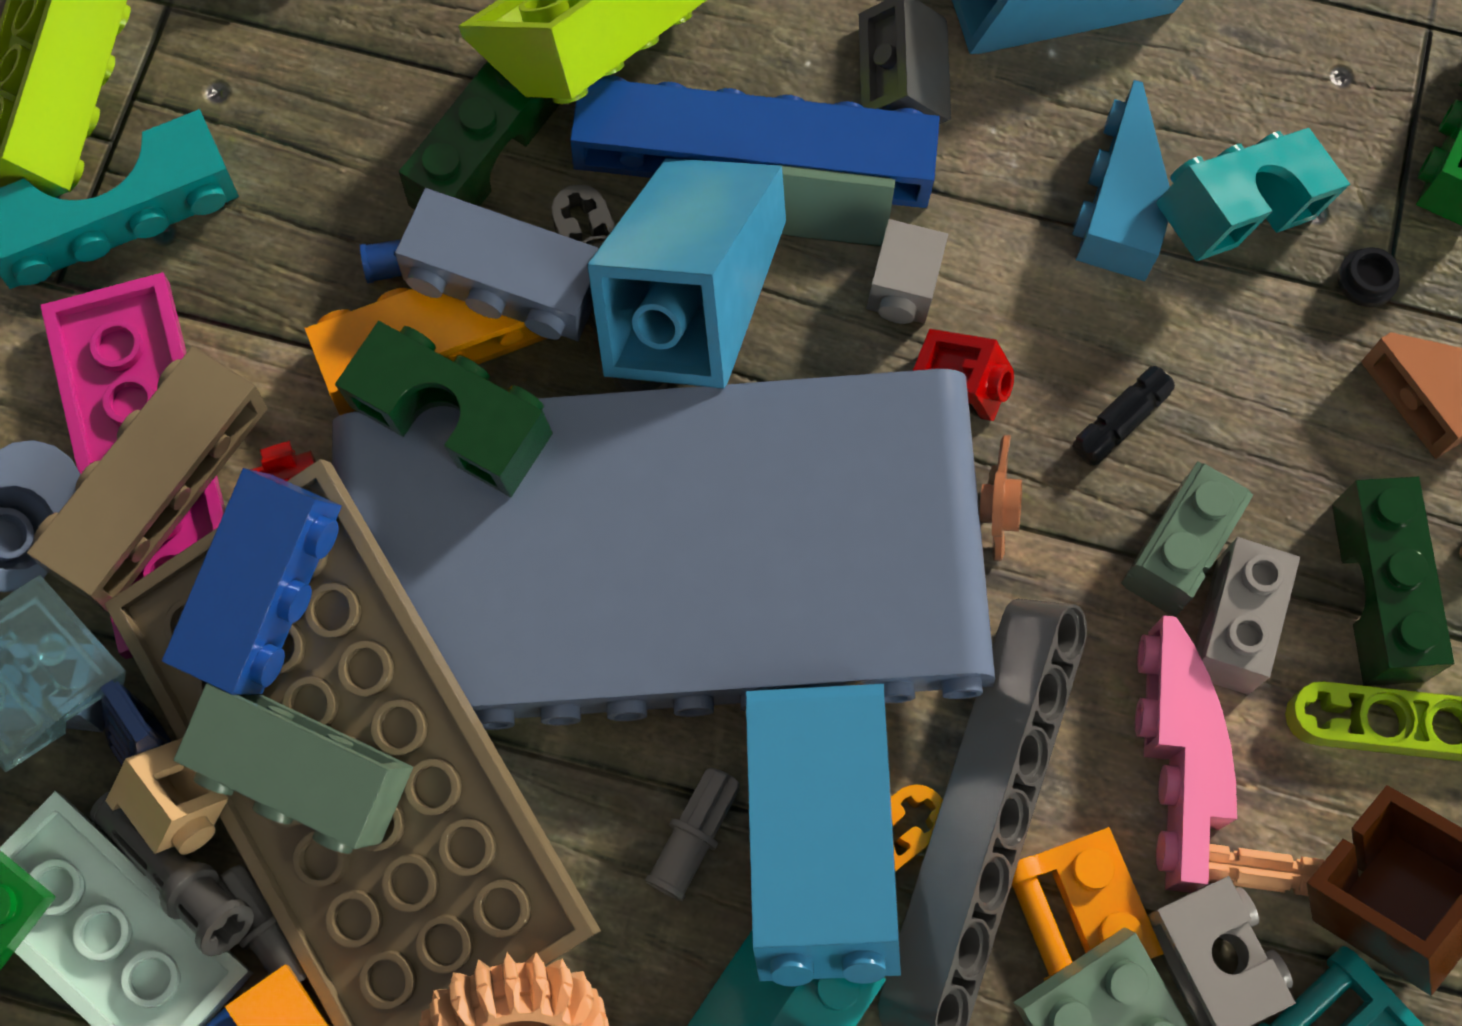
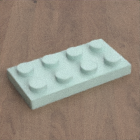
M54 791L0 847V850L56 896L16 949L15 953L91 1026H205L254 974L231 951H226L217 956L203 954L195 943L196 934L181 919L175 920L170 918L163 911L159 899L160 892L156 889V886L136 868L111 839L57 791Z

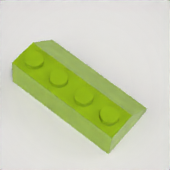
M6 0L0 18V188L25 178L41 192L52 197H58L64 193L71 192L76 187L84 170V161L80 159L85 139L94 131L100 116V109L96 107L101 87L110 78L115 67V57L111 55L116 36L124 29L130 16L131 8L126 4L127 0Z
M497 0L460 24L459 29L462 38L525 97L552 98L554 103L566 104L585 97L588 94L589 86L603 76L620 71L624 67L626 59L639 50L654 46L658 43L660 34L673 25L689 20L693 16L692 11L707 0Z

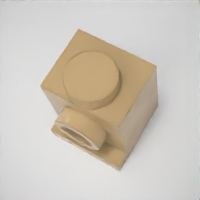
M183 738L126 758L105 800L112 811L119 808L123 810L154 854L175 846L181 855H186L202 847L214 835V825L228 800L227 795L213 792L195 783L193 778L196 772L173 761Z

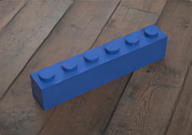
M608 75L603 76L589 86L588 94L576 101L570 141L573 169L652 178L666 158L785 165L892 178L895 180L892 205L927 208L935 179L940 116L923 114L921 111L912 108H900L891 111L864 108L862 105L850 101L827 104L805 101L794 95H780L773 98L746 95L742 91L732 88L709 91L686 88L675 82H661L656 85L628 82L621 77Z

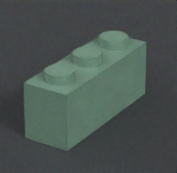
M206 683L173 760L195 771L196 774L193 780L198 785L224 795H232L236 791L255 801L252 809L257 814L283 824H291L295 820L315 830L312 838L318 844L346 854L352 853L353 849L381 844L413 770V766L261 694L232 695L209 683Z

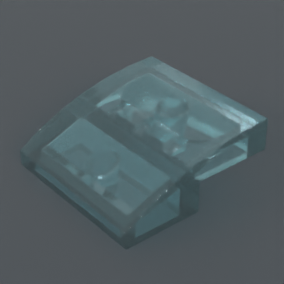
M41 575L0 600V766L5 772L66 734V721L100 700L101 686L110 680L118 681L122 685L125 683L126 671Z

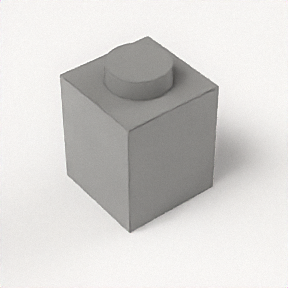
M889 219L866 309L878 312L882 318L890 322L907 324L915 321L925 324L948 233Z

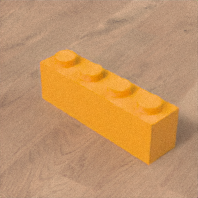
M409 288L390 290L382 294L376 302L353 311L348 309L332 311L320 318L317 324L304 328L339 416L356 410L349 406L335 386V383L378 320L399 332L403 326L419 331L435 344V352L451 361H454L457 355H461L476 364L484 363L548 339L535 334L525 326L524 322L504 315L497 319L488 318L471 310L465 301L442 294L439 298H432Z

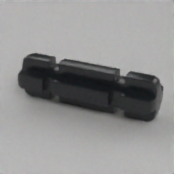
M1150 366L1136 379L1137 382L1133 386L1130 385L1097 416L1094 424L1090 423L1077 435L1072 445L1073 449L1087 464L1098 465L1112 452L1111 449L1115 445H1119L1151 414L1150 412L1154 407L1157 408L1171 395L1175 388V382L1161 367Z

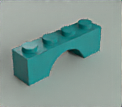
M198 109L143 131L141 151L133 170L118 186L100 196L84 200L59 199L41 192L25 178L1 187L0 277L9 289L20 285L40 283L46 280L52 272L79 261L89 262L105 256L114 247L137 238L154 237L165 231L171 224L194 215L211 214L222 208L226 202L238 198L237 190L201 110Z

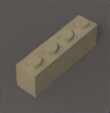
M192 345L181 360H175L165 368L159 378L156 392L141 410L133 411L125 418L117 432L116 442L100 461L92 462L81 473L76 483V492L60 512L49 515L40 524L34 535V544L27 554L46 572L108 612L104 603L131 586L268 410L256 386Z

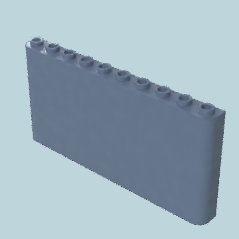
M927 369L727 384L725 388L699 386L538 398L544 405L542 411L553 434L512 497L503 494L457 468L444 447L460 418V411L453 407L438 406L426 410L416 418L404 437L360 412L346 413L332 421V465L485 730L511 728L515 726V718L541 717V723L546 725H571L581 721V714L607 712V718L610 720L634 721L646 718L648 709L674 708V714L677 716L695 717L713 713L714 705L740 703L741 710L746 712V691L884 684L885 703H902L915 699V692L942 690V697L966 699L980 696L983 694L982 687H993L995 671L967 380L965 374L952 369Z

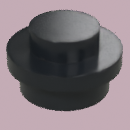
M1369 247L1353 251L1339 266L1337 272L1339 288L1346 298L1363 307L1381 306L1387 303L1399 288L1400 274L1398 263L1390 253L1380 248Z

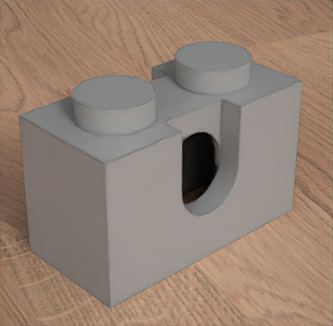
M1230 876L1147 915L1164 954L1161 956L1197 1026H1251L1296 1004L1289 991V988L1293 986V981L1287 965L1275 950L1271 949L1264 952L1252 927L1259 924L1257 909L1243 888H1235ZM1217 938L1226 940L1236 950L1238 965L1233 974L1221 971L1213 961L1212 946Z

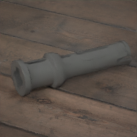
M110 791L102 795L91 809L90 818L92 822L105 835H108L120 851L156 886V889L160 892L159 899L163 911L170 918L175 920L181 919L196 934L195 943L198 949L207 956L220 955L238 944L248 933L253 923L254 912L252 908L241 899L233 900L219 885V876L212 866L199 861L193 862L186 855H181L175 846L154 854L123 810L119 808L112 811L105 800Z

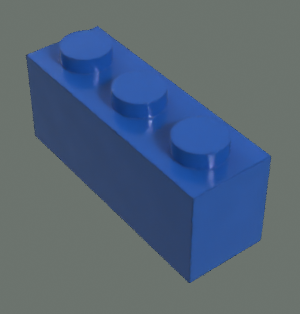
M243 468L162 658V662L232 695L263 694L265 687L274 682L282 669L285 659V652L282 647L292 623L297 622L302 617L309 605L312 595L309 583L319 559L324 558L330 552L336 541L339 530L336 519L342 505L274 475Z

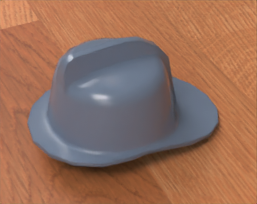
M30 440L14 442L0 449V592L25 590L44 579L48 573L27 552L34 544V535L40 524L49 515L56 512L59 513L76 492V483L81 475L73 460L54 445Z

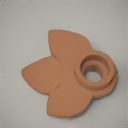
M1004 435L1001 438L998 464L992 465L987 484H982L980 523H992V557L994 561H1001L1005 555L1004 531L1019 532L1022 479H1007L1011 435Z

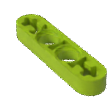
M1322 681L1313 682L1303 687L1287 703L1285 712L1287 725L1292 734L1302 742L1317 746L1462 762V740L1459 744L1455 745L1444 743L1437 737L1432 725L1433 717L1437 711L1450 712L1458 717L1462 723V696ZM1316 699H1319L1322 710L1342 714L1352 707L1351 701L1354 703L1350 719L1333 718L1323 724L1321 728L1317 727L1315 716L1305 714V708L1314 703ZM1372 704H1383L1394 710L1399 720V729L1394 737L1386 738L1372 730L1367 718L1368 710Z

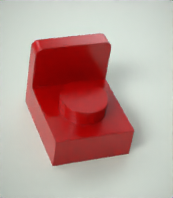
M929 329L913 368V371L952 369L965 374L969 403L972 404L980 419L994 421L1001 402L1008 400L1014 385V370L996 339Z

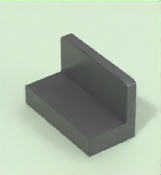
M885 0L859 13L861 105L864 108L891 111L900 108H912L921 111L923 114L940 116L939 124L950 120L951 98L947 20L918 0Z

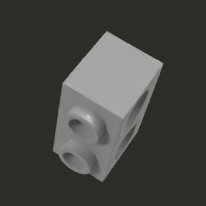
M1237 537L1216 561L1194 644L1213 684L1249 695L1270 678L1300 556Z

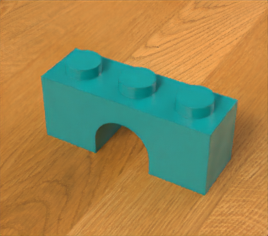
M1310 128L1287 135L1277 131L1266 136L1256 145L1244 148L1239 143L1229 147L1215 158L1204 161L1201 156H1197L1188 160L1172 173L1170 179L1173 184L1156 204L1197 262L1238 247L1265 219L1276 233L1314 220L1350 183Z

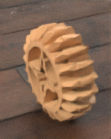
M507 952L503 963L492 967L478 959L474 974L471 976L453 972L449 989L433 990L432 1002L429 1004L430 1008L421 1011V1021L418 1025L609 1026L603 999L599 997L596 988H591V983L587 981L584 971L571 973L563 958L545 967L537 952L525 963H515Z

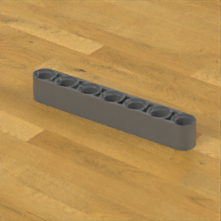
M1018 598L1012 600L1006 606L992 646L995 682L993 687H982L983 694L975 699L899 935L901 976H886V981L880 994L878 1008L882 1026L969 1025L1087 637V622L1084 612L1075 604Z

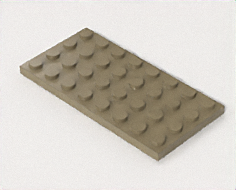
M319 459L287 482L342 505L336 519L339 526L338 535L330 552L324 558L319 559L309 583L312 595L306 611L297 622L292 623L282 647L285 652L282 669L274 682L265 687L261 695L413 766V770L381 844L353 849L350 854L340 853L318 844L312 838L315 830L295 820L291 824H283L257 814L252 809L255 801L236 791L232 795H227L228 800L219 816L333 1025L418 1026L421 1021V1011L430 1008L429 1004L432 1002L433 990L449 989L453 972L471 976L474 974L478 959L492 967L502 964L507 952L515 963H525L537 952L546 966L601 932L335 468L331 462ZM217 528L104 603L177 739L184 737L207 682L162 662V658Z

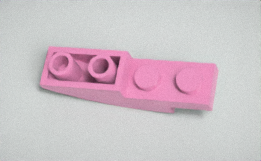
M1162 616L1148 632V635L1143 634L1139 642L1137 655L1138 672L1147 674L1146 698H1139L1136 707L1135 733L1137 737H1144V757L1169 760V765H1163L1159 777V802L1161 805H1168L1167 831H1161L1157 841V869L1166 872L1165 890L1192 893L1208 885L1210 829L1220 830L1237 820L1236 778L1232 748L1223 710L1211 677L1194 643L1177 617Z

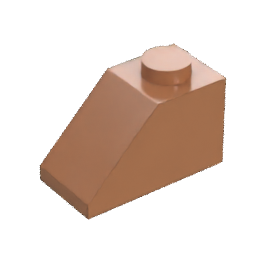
M1392 332L1382 337L1361 363L1432 456L1437 459L1462 443V348Z

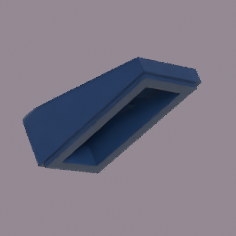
M110 680L100 687L107 743L121 766L128 757L172 742L153 711L120 682Z

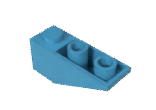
M1134 80L1125 102L1114 99L1103 130V134L1113 137L1109 152L1101 149L1097 152L1088 179L1089 185L1098 187L1093 203L1083 200L1072 235L1082 238L1076 258L1077 261L1145 281L1159 256L1168 225V220L1156 202L1170 186L1143 82Z

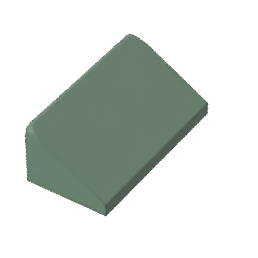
M781 165L786 223L781 235L882 246L888 220L890 219L895 180L886 177Z

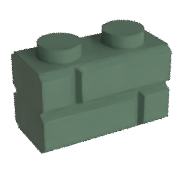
M1197 461L1178 487L1121 584L1157 608L1176 617L1183 610L1184 606L1193 599L1206 577L1205 574L1213 565L1254 494L1246 487L1207 464Z

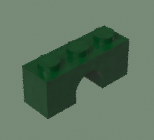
M487 61L399 170L408 206L415 210L425 188L481 206L492 192L490 185L491 172L496 159L511 139H514L527 147L559 104L554 103L552 98L525 97Z
M378 320L335 383V386L349 406L402 437L405 436L416 418L430 408L448 406L459 410L460 418L458 424L444 444L457 468L503 494L512 497L553 434L542 411L544 408L543 403L521 387L511 385L509 390L506 391L488 381L490 376L482 367L464 356L457 355L454 361H451L435 352V344L419 331L403 326L399 332Z
M1416 476L1356 480L1332 504L1342 564L1359 563L1364 578V610L1360 619L1353 624L1363 686L1427 682L1455 663L1420 478Z

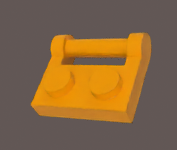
M1110 827L1019 860L1011 887L1015 891L1049 974L1048 977L1043 978L1044 981L1072 963L1038 880V877L1051 872L1085 953L1125 927L1137 934L1150 959L1164 954Z

